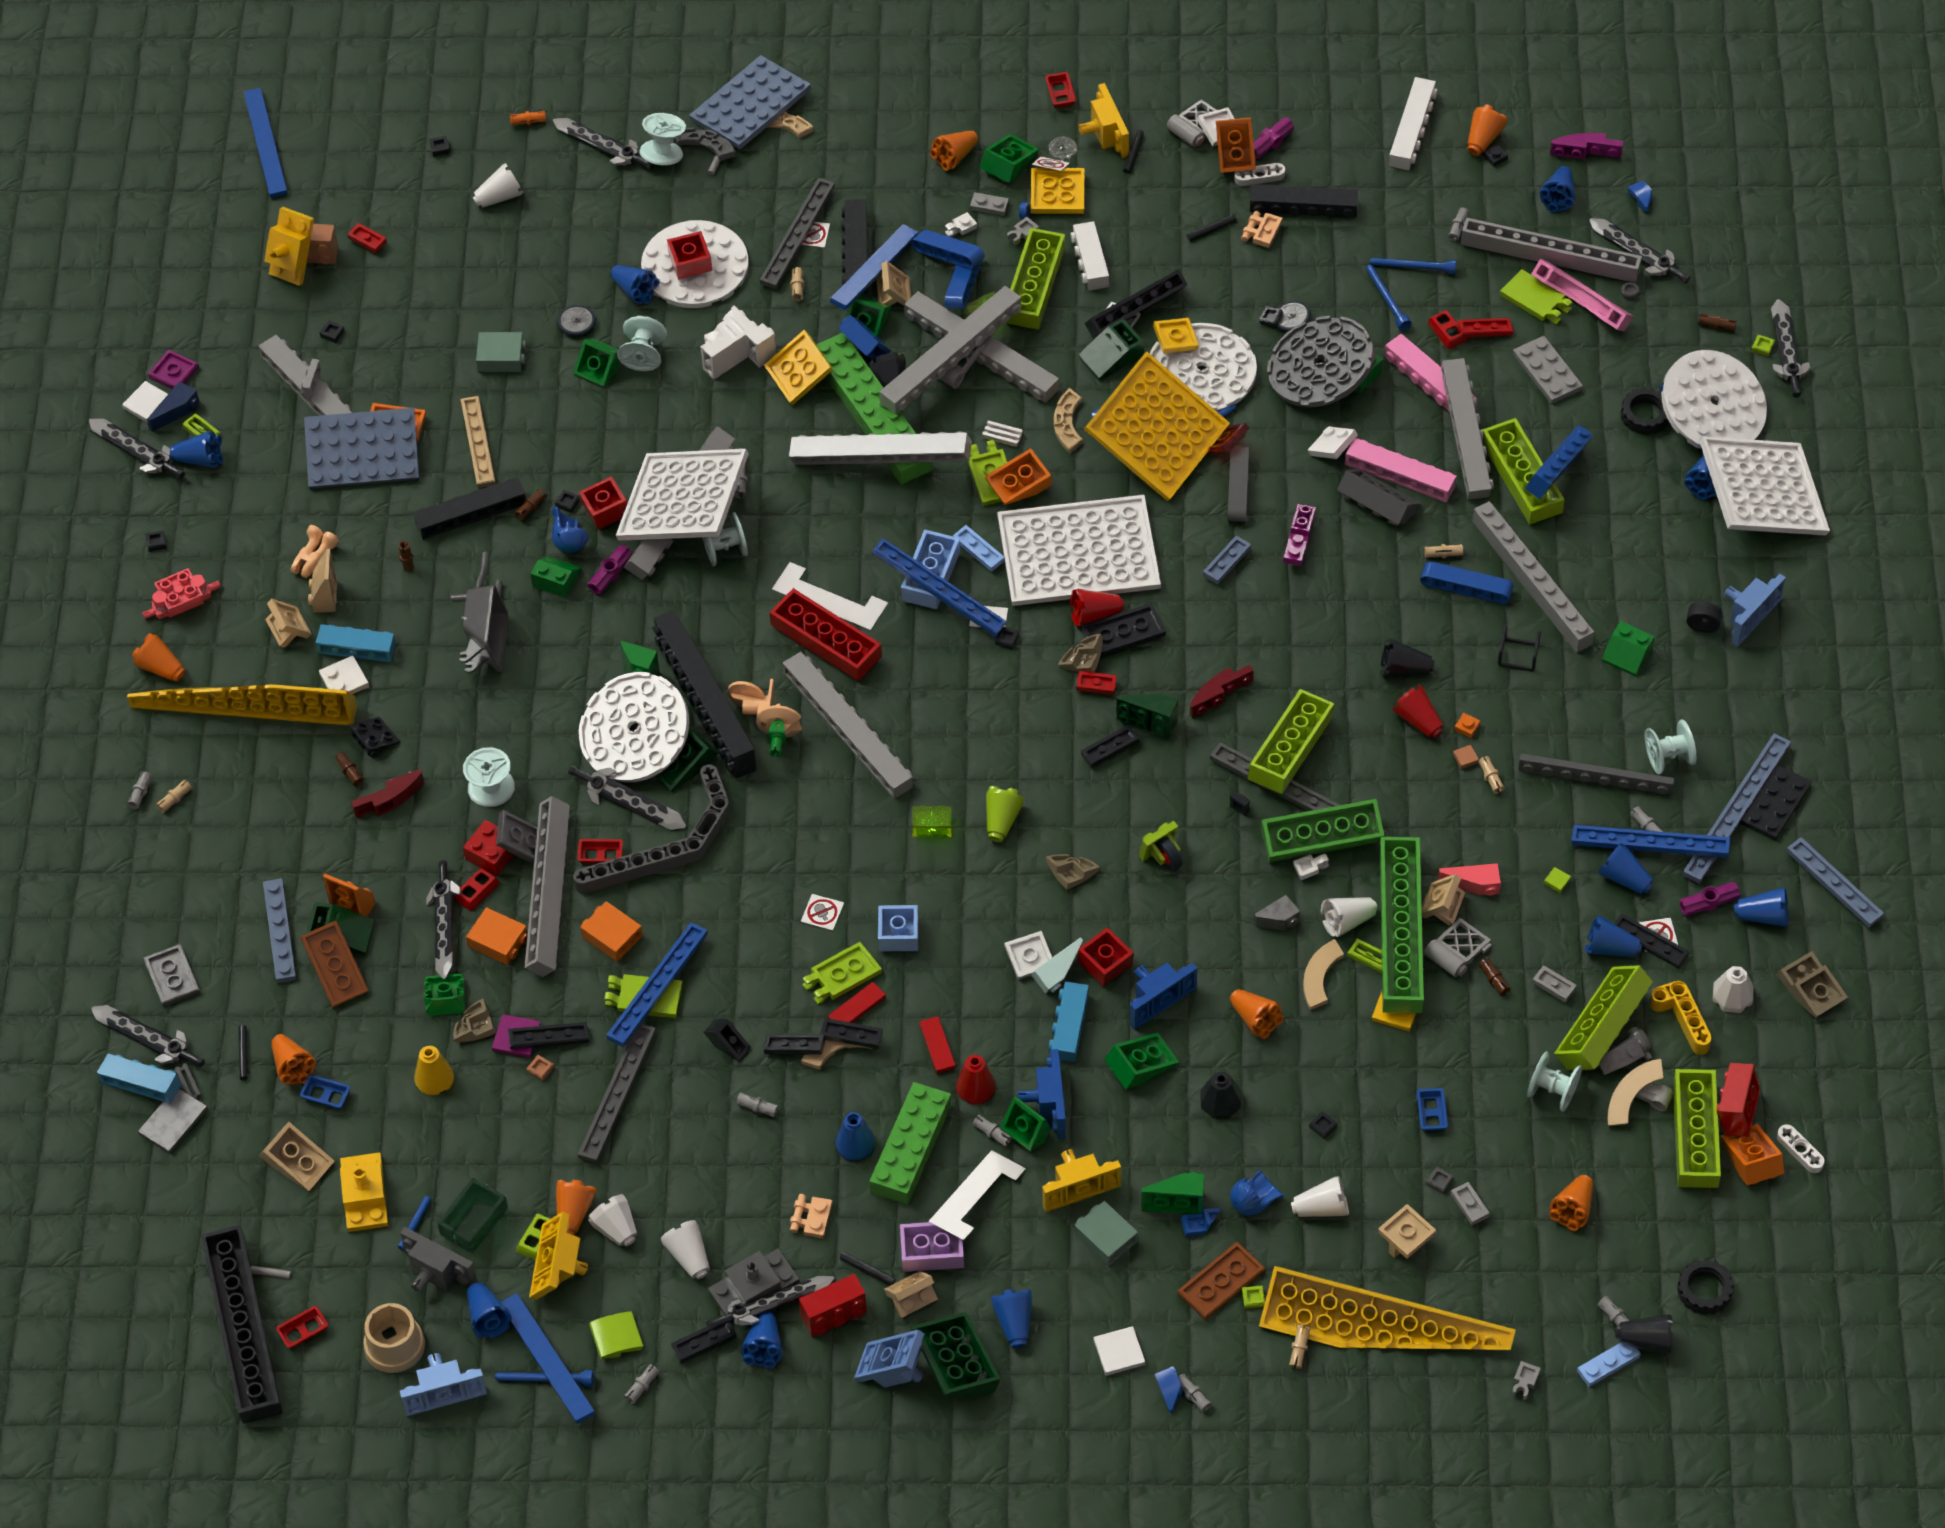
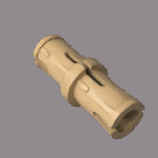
M796 267L795 270L792 269V280L790 282L792 300L799 302L800 299L803 300V288L805 287L803 269Z
M1462 544L1424 547L1425 558L1442 557V559H1446V557L1463 556ZM1452 550V552H1437V553L1435 552V551Z
M1485 756L1486 761L1484 758H1481L1478 763L1493 793L1498 794L1497 789H1499L1500 793L1503 792L1505 787L1490 757Z
M183 780L176 788L170 789L167 792L168 794L156 803V807L160 812L165 813L172 805L178 804L181 801L180 799L192 789V786L188 781Z
M1297 1325L1295 1342H1292L1291 1346L1293 1351L1289 1366L1294 1368L1295 1361L1297 1360V1369L1302 1368L1304 1352L1308 1349L1306 1343L1310 1327L1305 1326L1304 1333L1302 1334L1303 1325Z

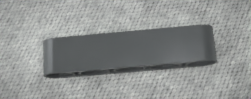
M1231 446L1227 522H1246L1249 446Z

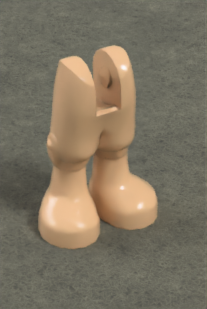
M310 525L306 531L309 538L308 544L299 551L291 566V572L298 574L302 569L301 576L308 578L313 573L325 550H331L338 545L339 539L336 535L328 531L323 534L318 527ZM321 543V545H320V547L318 548V550H316V551L314 552V550L317 548V546Z

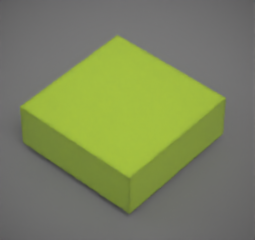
M1757 335L1751 352L1769 357L1775 340Z
M1554 867L1544 880V885L1561 893L1571 880V876Z
M1263 1286L1242 1287L1245 1309L1264 1307Z

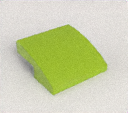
M632 1311L609 1315L589 1323L600 1359L620 1357L623 1352L641 1351L643 1347Z

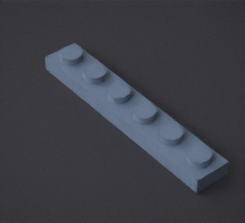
M1802 837L1787 847L1786 852L1868 928L1883 918L1884 913Z
M281 878L263 881L276 982L296 980L283 880Z

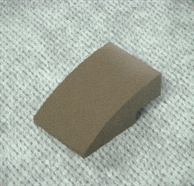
M1812 951L1782 968L1776 974L1792 996L1815 1018L1848 998L1827 966H1822Z

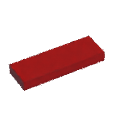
M1509 318L1457 321L1461 338L1512 336L1514 332Z
M872 982L828 1015V1019L854 1023L886 998V994Z
M939 1017L919 1021L936 1074L956 1069Z

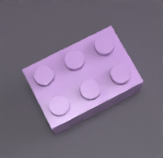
M931 1222L900 1224L903 1272L964 1268L962 1239Z

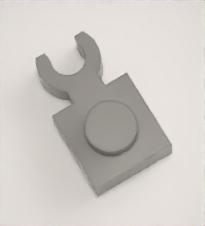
M1025 217L1014 226V231L1008 232L1007 240L1015 238L1013 244L1018 245L1020 239H1027L1030 228L1039 229V226L1028 217Z
M1521 1361L1514 1377V1382L1518 1384L1513 1387L1512 1396H1515L1517 1391H1523V1400H1526L1529 1392L1528 1387L1534 1389L1541 1368Z

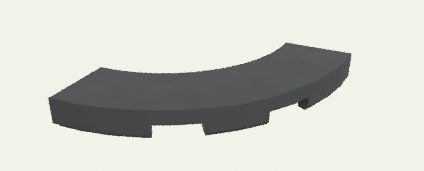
M685 128V132L676 137L678 146L699 145L706 147L717 155L719 161L736 157L731 143L712 130Z

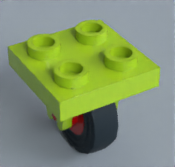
M1175 821L1169 824L1164 823L1158 828V831L1153 834L1150 832L1143 837L1138 855L1142 862L1153 856L1160 865L1163 864L1168 870L1173 872L1183 865L1179 852L1181 849L1175 841L1178 829Z

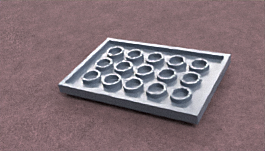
M760 55L689 115V118L702 128L717 132L719 136L727 139L731 145L741 149L812 89L811 84Z
M414 408L304 417L309 489L419 479Z

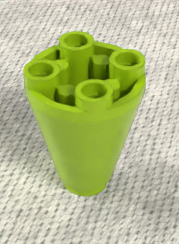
M996 786L989 787L986 793L987 834L989 840L1003 842V838L1007 836L1024 804V798L1018 795V790L1013 788L1002 790Z

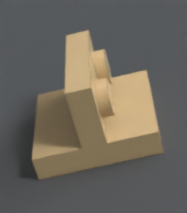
M885 261L881 264L882 275L876 278L878 301L889 306L899 302L904 306L911 298L909 276L888 261Z
M271 599L267 603L272 613L265 620L279 646L285 648L296 636L307 639L312 634L298 607L275 599Z
M1453 874L1430 884L1421 907L1424 919L1435 915L1448 926L1454 924L1465 892L1458 887L1461 880L1458 875Z
M1406 1204L1378 1228V1233L1389 1242V1254L1395 1258L1401 1253L1408 1259L1436 1234V1229Z
M921 1271L884 1289L887 1297L892 1298L901 1318L938 1300L931 1285L934 1283L932 1276Z

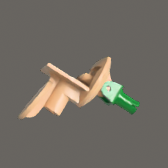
M770 679L767 696H764L763 691L759 687L749 682L737 681L729 685L727 692L729 699L736 705L743 707V714L757 715L756 724L758 728L769 736V744H771L769 755L775 757V753H777L776 757H780L782 744L786 745V737L797 735L802 730L799 721L801 715L789 707L780 706V704L775 705L773 679Z

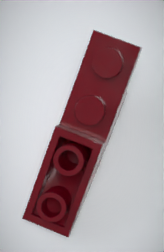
M1248 665L1234 673L1229 667L1205 683L1190 704L1191 718L1202 715L1213 707L1220 706L1225 702V694H1230L1239 687L1249 685L1253 681L1254 670Z
M421 769L392 778L385 782L386 789L378 790L373 794L351 801L355 817L357 818L373 811L378 817L404 803L424 783Z

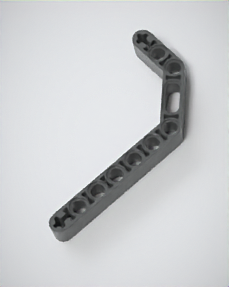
M710 764L701 768V782L709 805L688 838L578 869L573 875L576 891L582 894L701 860L730 814L728 798L717 768ZM714 821L709 832L702 835L701 832L707 823Z

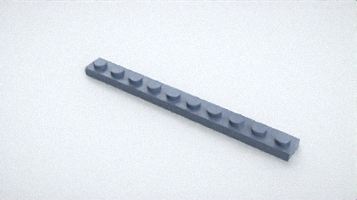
M1775 733L1772 735L1707 836H1732L1773 770L1787 752L1791 741ZM1694 855L1684 869L1682 876L1700 884L1717 857Z

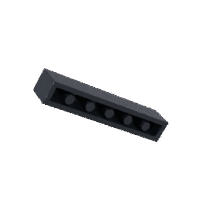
M1251 184L1250 212L1357 218V189Z
M866 199L845 200V207L841 208L842 218H845V221H842V232H845V235H842V245H845V248H842V259H845V262H842V273H845V276H842V286L867 261ZM868 288L862 294H868Z
M1178 269L1091 317L1085 323V326L1093 339H1095L1109 325L1122 318L1125 321L1133 318L1181 291L1188 284Z
M518 477L442 503H437L425 509H420L413 512L423 540L520 507L524 504L526 496Z

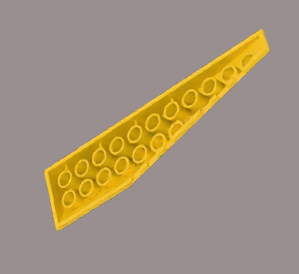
M272 684L167 689L127 695L130 708L338 725L353 724L357 711L355 696L347 690Z
M1274 1266L1259 1324L1260 1327L1296 1336L1297 1325H1303L1302 1334L1304 1333L1305 1326L1310 1327L1309 1340L1339 1348L1511 1350L1516 1331L1512 1328Z

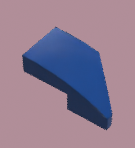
M1643 180L1628 186V193L1637 199L1638 206L1646 212L1649 211V204L1653 202V192L1650 186Z
M1220 1208L1203 1209L1201 1214L1182 1215L1180 1220L1185 1237L1205 1234L1220 1213Z
M1174 1366L1155 1374L1170 1413L1174 1412L1175 1404L1183 1394L1181 1390L1182 1385Z

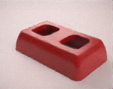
M1068 72L1046 75L1045 79L1053 106L1055 108H1062L1074 105L1076 98ZM1063 84L1065 89L1055 91L1053 85ZM1060 97H1067V98H1068L1067 101L1057 102V98H1060Z
M1447 310L1429 318L1427 324L1447 349H1452L1468 341V338H1461L1460 333L1455 336H1449L1446 332L1452 328L1458 330L1457 322ZM1447 316L1450 320L1444 324H1440L1437 319Z
M580 839L578 861L581 864H598L612 860L605 859V852L608 850L616 851V858L622 857L623 841L621 839ZM596 850L597 858L586 859V851Z
M480 868L460 887L461 894H454L453 899L467 910L473 911L500 885V882L485 869ZM480 874H484L489 878L484 885L475 881ZM467 887H471L476 891L471 898L462 894Z
M313 1306L276 1327V1330L287 1348L293 1349L328 1328V1323L318 1307ZM311 1320H316L320 1327L313 1332H309L305 1324ZM293 1330H298L302 1337L295 1342H291L287 1334Z

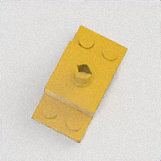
M1105 83L1099 84L1098 92L1096 93L1097 100L1091 101V122L1079 124V131L1081 135L1095 132L1103 149L1115 146L1116 152H1119L1122 158H1126L1129 155V132Z
M286 207L280 208L277 225L269 230L264 259L265 262L270 263V275L298 286L303 284L314 218Z
M1072 1149L1068 1150L1069 1155L1067 1151H1064L1061 1157L1065 1163L1055 1166L1056 1182L1051 1181L1042 1186V1201L1045 1212L1121 1187V1165L1119 1161L1106 1162L1099 1167L1094 1154L1076 1159Z
M381 1153L340 1158L342 1196L348 1232L387 1227L388 1217Z
M561 1212L542 1224L529 1295L531 1299L537 1300L556 1289L561 1282L573 1276L574 1272L583 1276L587 1271V1268L584 1267H588V1264L577 1260L580 1238L566 1233L570 1225L568 1213Z

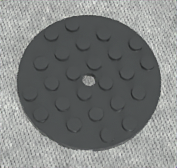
M1331 316L1316 317L1315 321L1309 323L1302 322L1295 326L1276 343L1272 350L1271 359L1268 360L1267 373L1273 390L1284 401L1301 407L1324 406L1348 396L1365 380L1373 364L1374 346L1366 329L1355 320L1343 316L1340 318H1331ZM1320 359H1321V360H1324V363H1323V362L1317 363V362H1318Z

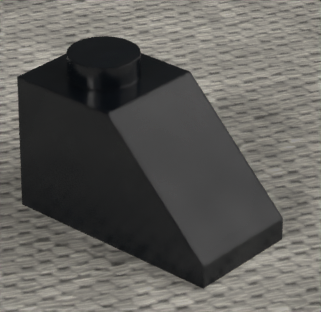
M715 1019L703 1032L716 1048L736 1061H739L751 1048L728 1019Z

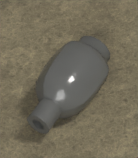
M1637 1027L1628 1030V1038H1636L1645 1054L1643 1056L1646 1062L1653 1059L1650 1054L1651 1045L1644 1031L1638 1030Z

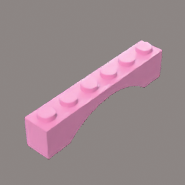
M1540 259L1531 274L1576 301L1617 330L1624 332L1634 317L1548 261Z

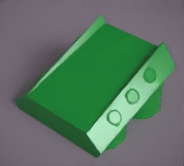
M462 973L449 974L445 979L440 975L425 977V1013L432 1018L436 1015H461L465 1010L464 975Z

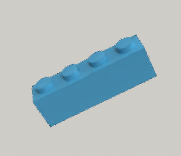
M321 624L316 639L318 654L342 657L354 656V658L391 663L396 641L394 633L386 631L378 632L369 629L362 630L352 627Z
M1065 982L1064 989H1060L1059 1001H1061V1005L1056 1007L1055 1017L1058 1020L1057 1023H1053L1052 1027L1054 1040L1050 1039L1048 1051L1058 1049L1060 1061L1076 1062L1089 996V985Z
M107 1054L97 1071L103 1084L170 1104L182 1085L178 1075L172 1070L165 1071L155 1065L148 1066L138 1060L125 1059L121 1055Z

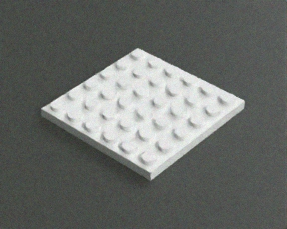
M1702 436L1700 444L1728 529L1827 535L1830 530L1801 443Z
M747 449L646 453L616 533L618 541L719 537L749 454Z

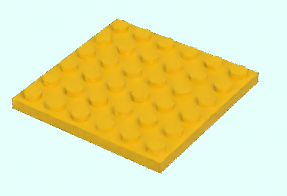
M1146 351L1086 425L1084 430L1166 501H1169L1230 423Z

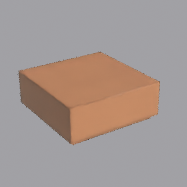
M1471 745L1453 751V756L1461 769L1475 765L1479 761Z
M537 1055L526 1068V1071L543 1082L555 1067L553 1063Z

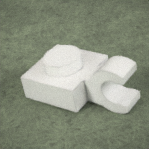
M965 213L945 225L947 228L945 234L948 237H953L960 232L963 236L977 229V223L968 213Z
M1310 854L1293 861V866L1300 879L1304 880L1319 874V869L1327 868L1329 866V859L1326 854H1322L1314 859Z

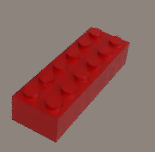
M794 588L769 612L772 627L857 681L882 657L881 643Z

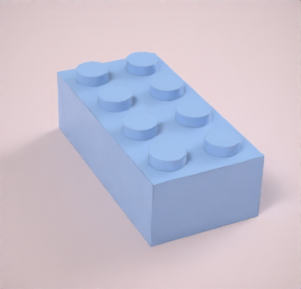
M924 529L913 558L946 581H949L960 554V538ZM905 576L901 585V601L937 609L941 600Z

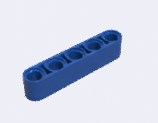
M923 230L911 240V245L917 252L968 269H972L985 258V254L980 247L929 230Z
M982 261L972 269L956 265L945 295L946 309L966 308Z
M1435 562L1425 563L1420 582L1428 587L1500 604L1509 603L1514 584L1507 579Z

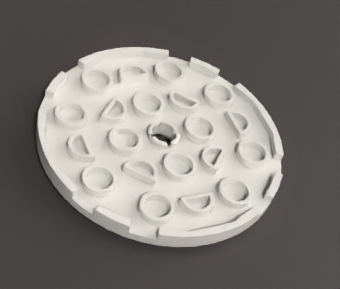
M702 220L680 222L663 229L647 244L641 260V268L651 270L660 280V284L656 289L651 287L654 295L666 300L668 304L683 308H702L711 306L713 302L726 300L734 294V291L739 286H742L749 267L748 253L739 236L721 224ZM702 231L711 256L712 271L678 280L668 254L667 239Z
M1211 323L1191 324L1199 345L1198 350L1163 354L1159 342H1156L1152 347L1150 354L1217 412L1232 404L1239 403L1254 385L1257 371L1255 354H1253L1250 345L1242 336H1237L1233 333V330L1224 326ZM1205 366L1206 369L1201 372L1198 367Z
M1713 350L1694 351L1678 359L1665 375L1663 391L1661 392L1664 412L1677 433L1680 432L1688 439L1687 442L1699 449L1702 448L1700 444L1702 436L1755 440L1763 429L1767 413L1763 389L1755 375L1736 358ZM1711 397L1716 401H1719L1718 405H1715L1711 402Z
M633 672L618 676L607 682L606 686L598 693L595 692L587 703L588 707L584 716H581L579 725L580 746L586 760L597 772L600 769L609 767L617 771L607 778L618 782L643 781L665 770L681 752L689 730L688 708L680 692L661 676L659 677L647 672ZM638 723L637 729L634 732L630 731L631 725Z

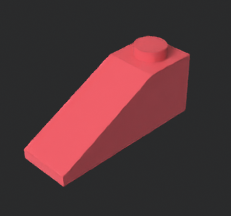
M1498 864L1439 869L1438 880L1456 874L1461 878L1458 887L1462 890L1478 895L1492 896L1500 894L1501 881Z

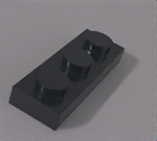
M1127 725L1081 750V756L1092 768L1139 743V737L1131 726Z
M825 1018L820 1034H824L826 1040L879 1049L883 1028Z
M767 1034L763 1051L765 1054L822 1055L826 1039L824 1034Z
M730 1322L711 1331L705 1327L671 1343V1347L681 1364L736 1338V1333Z

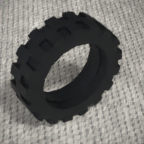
M1646 387L1640 390L1638 388L1634 389L1632 393L1629 392L1626 398L1624 397L1621 407V419L1624 425L1628 426L1631 431L1635 430L1636 433H1645V435H1649L1652 432L1657 433L1660 429L1663 430L1665 424L1667 425L1669 421L1664 412L1661 392H1657L1653 388L1646 389ZM1647 402L1657 406L1661 414L1654 419L1644 420L1636 417L1630 409L1637 403Z
M1704 1259V1261L1695 1260L1693 1264H1687L1686 1269L1681 1271L1678 1281L1677 1292L1681 1302H1684L1686 1308H1691L1692 1312H1700L1702 1315H1707L1708 1313L1716 1314L1717 1311L1724 1310L1725 1306L1730 1303L1734 1287L1732 1275L1730 1272H1727V1268L1724 1265H1719L1717 1261H1709L1710 1259ZM1696 1275H1711L1718 1279L1723 1291L1715 1299H1700L1693 1295L1688 1283Z

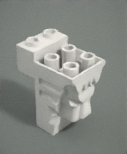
M735 306L731 307V310L724 316L723 321L716 326L715 330L704 335L705 344L700 346L703 370L715 380L747 357L760 368L776 355L774 331L771 328H767L763 323L757 326L754 321H750L742 310H738Z

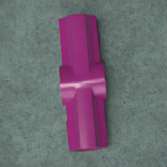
M1282 118L1273 127H1266L1261 132L1259 138L1254 142L1255 159L1262 157L1271 148L1273 150L1277 149L1282 143L1283 138L1294 130V125L1289 118Z
M619 545L609 558L602 561L601 568L587 584L592 593L596 595L602 594L611 582L619 578V572L633 554L627 546Z
M1734 882L1716 888L1706 887L1701 893L1680 899V910L1685 916L1704 910L1708 912L1714 911L1721 904L1739 899V888Z

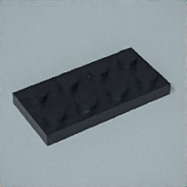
M1152 603L1082 625L1085 638L1095 634L1103 636L1100 657L1166 636V631Z
M1777 765L1741 819V824L1776 841L1809 790L1812 781Z

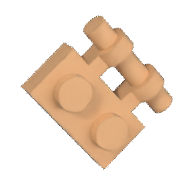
M1255 211L1249 217L1248 225L1244 227L1241 239L1247 242L1249 238L1253 237L1254 244L1270 248L1282 224V218L1265 213L1262 218L1260 217L1261 214Z
M799 1194L798 1200L794 1204V1216L790 1219V1232L797 1233L798 1228H804V1236L824 1239L833 1204L832 1200L812 1197L810 1204L805 1202L806 1195ZM803 1212H808L807 1219L801 1218Z

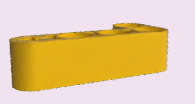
M1675 981L1654 988L1650 999L1651 1009L1656 1012L1673 1009L1693 1052L1698 1055L1706 1054L1710 1048L1711 1034L1687 985L1684 982Z

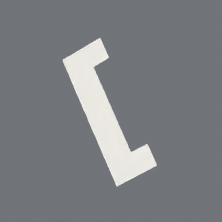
M789 562L772 588L785 595L794 588L838 617L869 630L872 629L888 604L884 600L871 596L867 604L862 606L799 579L806 568Z
M991 1150L929 1222L964 1240L974 1229L960 1221L1001 1173L1016 1180L1026 1168Z

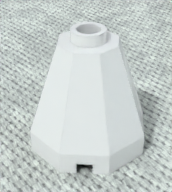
M1732 966L1714 982L1712 1001L1715 1004L1717 1002L1723 1012L1741 1013L1747 1006L1752 1005L1754 986L1747 972L1742 967Z
M623 1194L608 1199L610 1203L599 1205L589 1215L590 1219L588 1221L593 1228L617 1245L629 1246L636 1240L637 1231L628 1201Z

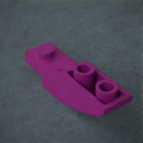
M1605 133L1572 134L1552 140L1550 155L1585 159L1586 154L1621 158L1623 141L1606 139Z
M1297 505L1283 563L1297 566L1302 565L1311 535L1316 507Z

